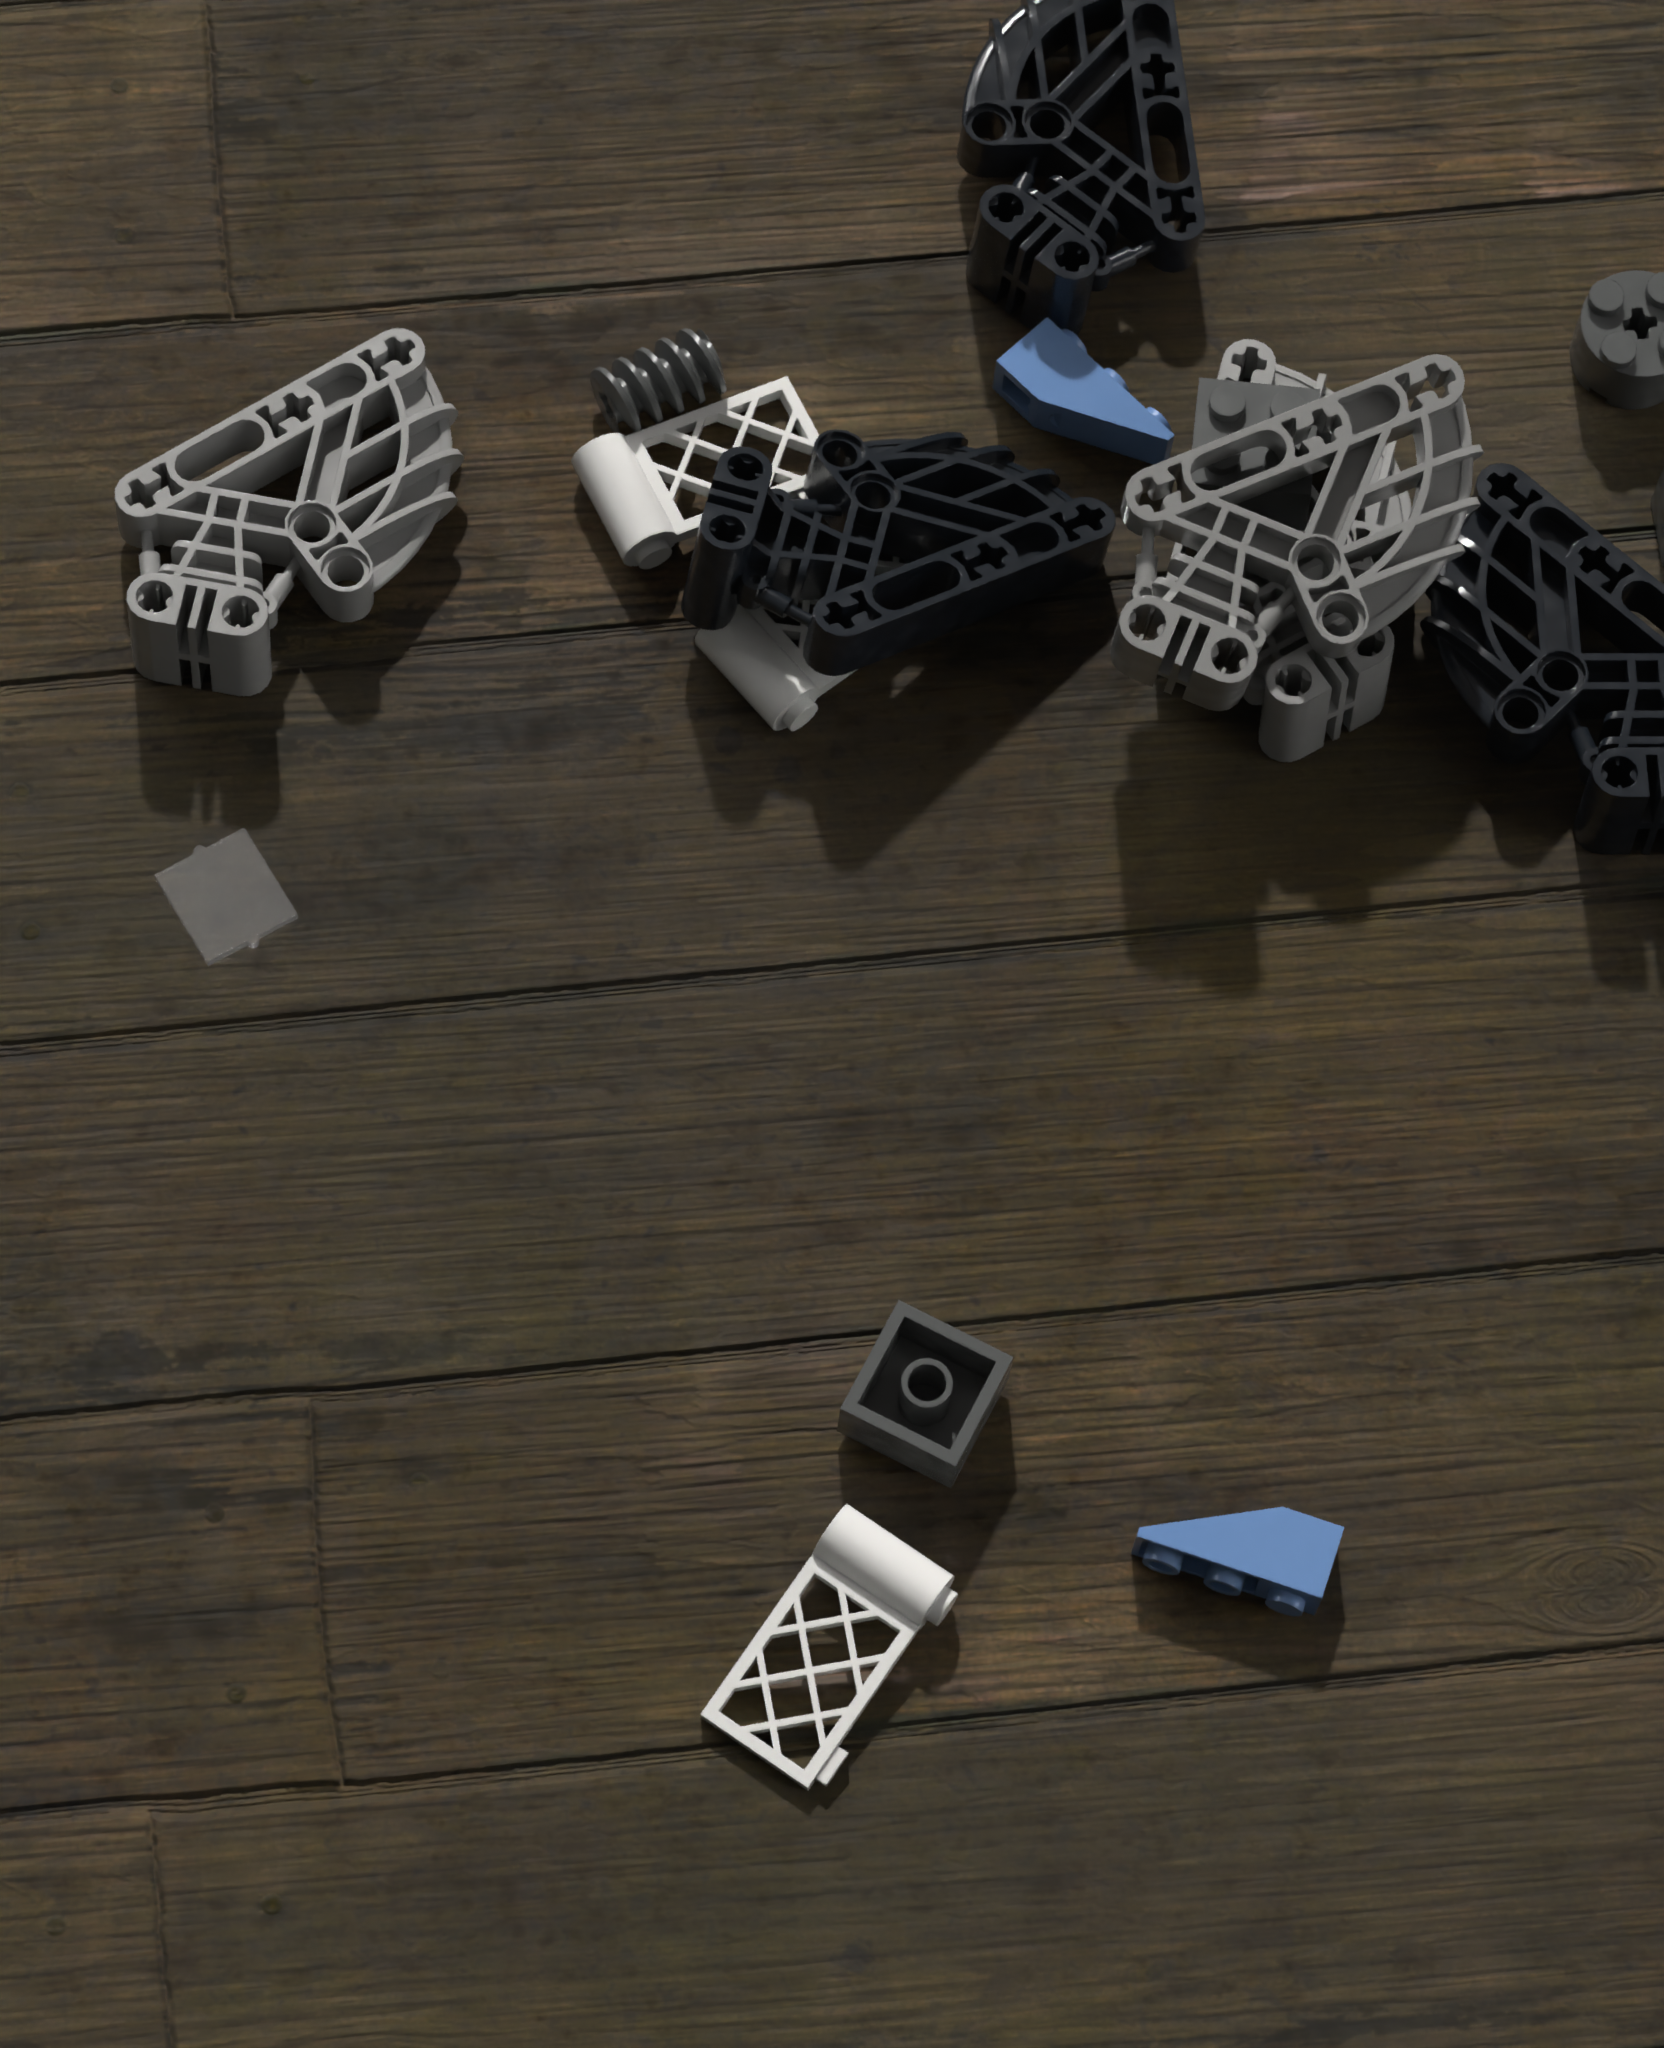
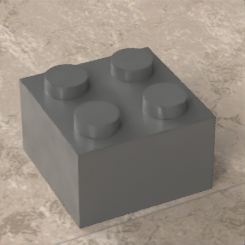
M1199 377L1192 449L1320 398L1321 389ZM1316 425L1312 426L1307 439L1317 435ZM1301 443L1294 445L1295 456L1298 453ZM1260 446L1196 470L1191 474L1194 483L1203 490H1218L1280 464L1274 451ZM1313 474L1236 505L1296 530L1305 531Z
M898 1300L840 1408L837 1432L952 1488L1008 1382L1013 1357Z

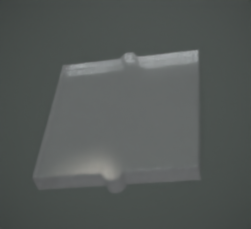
M245 828L206 848L201 845L196 846L193 850V855L155 874L157 883L208 966L247 945L250 948L258 947L259 939L298 919L297 912Z

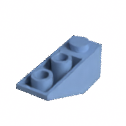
M1048 317L996 360L993 389L1033 427L1150 464H1157L1170 458L1174 434L1165 417L1152 407L1145 408L1129 393L1127 384L1117 372L1110 368L1103 369L1087 354L1083 342L1076 334L1068 329L1061 330Z
M1277 1507L1139 1527L1131 1554L1142 1557V1563L1145 1566L1163 1574L1177 1575L1181 1570L1205 1578L1204 1584L1207 1587L1222 1594L1238 1596L1241 1594V1591L1264 1598L1266 1599L1265 1604L1269 1608L1285 1615L1301 1616L1303 1612L1315 1615L1325 1591L1344 1527L1286 1507Z

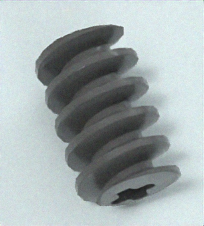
M683 328L676 333L675 343L668 338L663 337L659 339L654 345V354L649 349L641 347L633 353V364L627 358L619 357L612 362L611 373L606 368L597 367L591 372L590 383L597 404L604 419L614 433H619L618 423L622 421L634 433L642 430L639 414L644 411L656 424L663 421L661 404L667 402L678 415L683 413L682 394L686 392L699 405L705 403L703 384L707 382L720 395L727 391L719 356L702 329H697V332L694 333L691 329Z

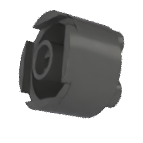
M1633 270L1613 274L1592 285L1584 301L1570 343V364L1576 379L1588 392L1591 388L1607 398L1605 403L1616 408L1643 409L1657 405L1664 400V272L1652 273Z

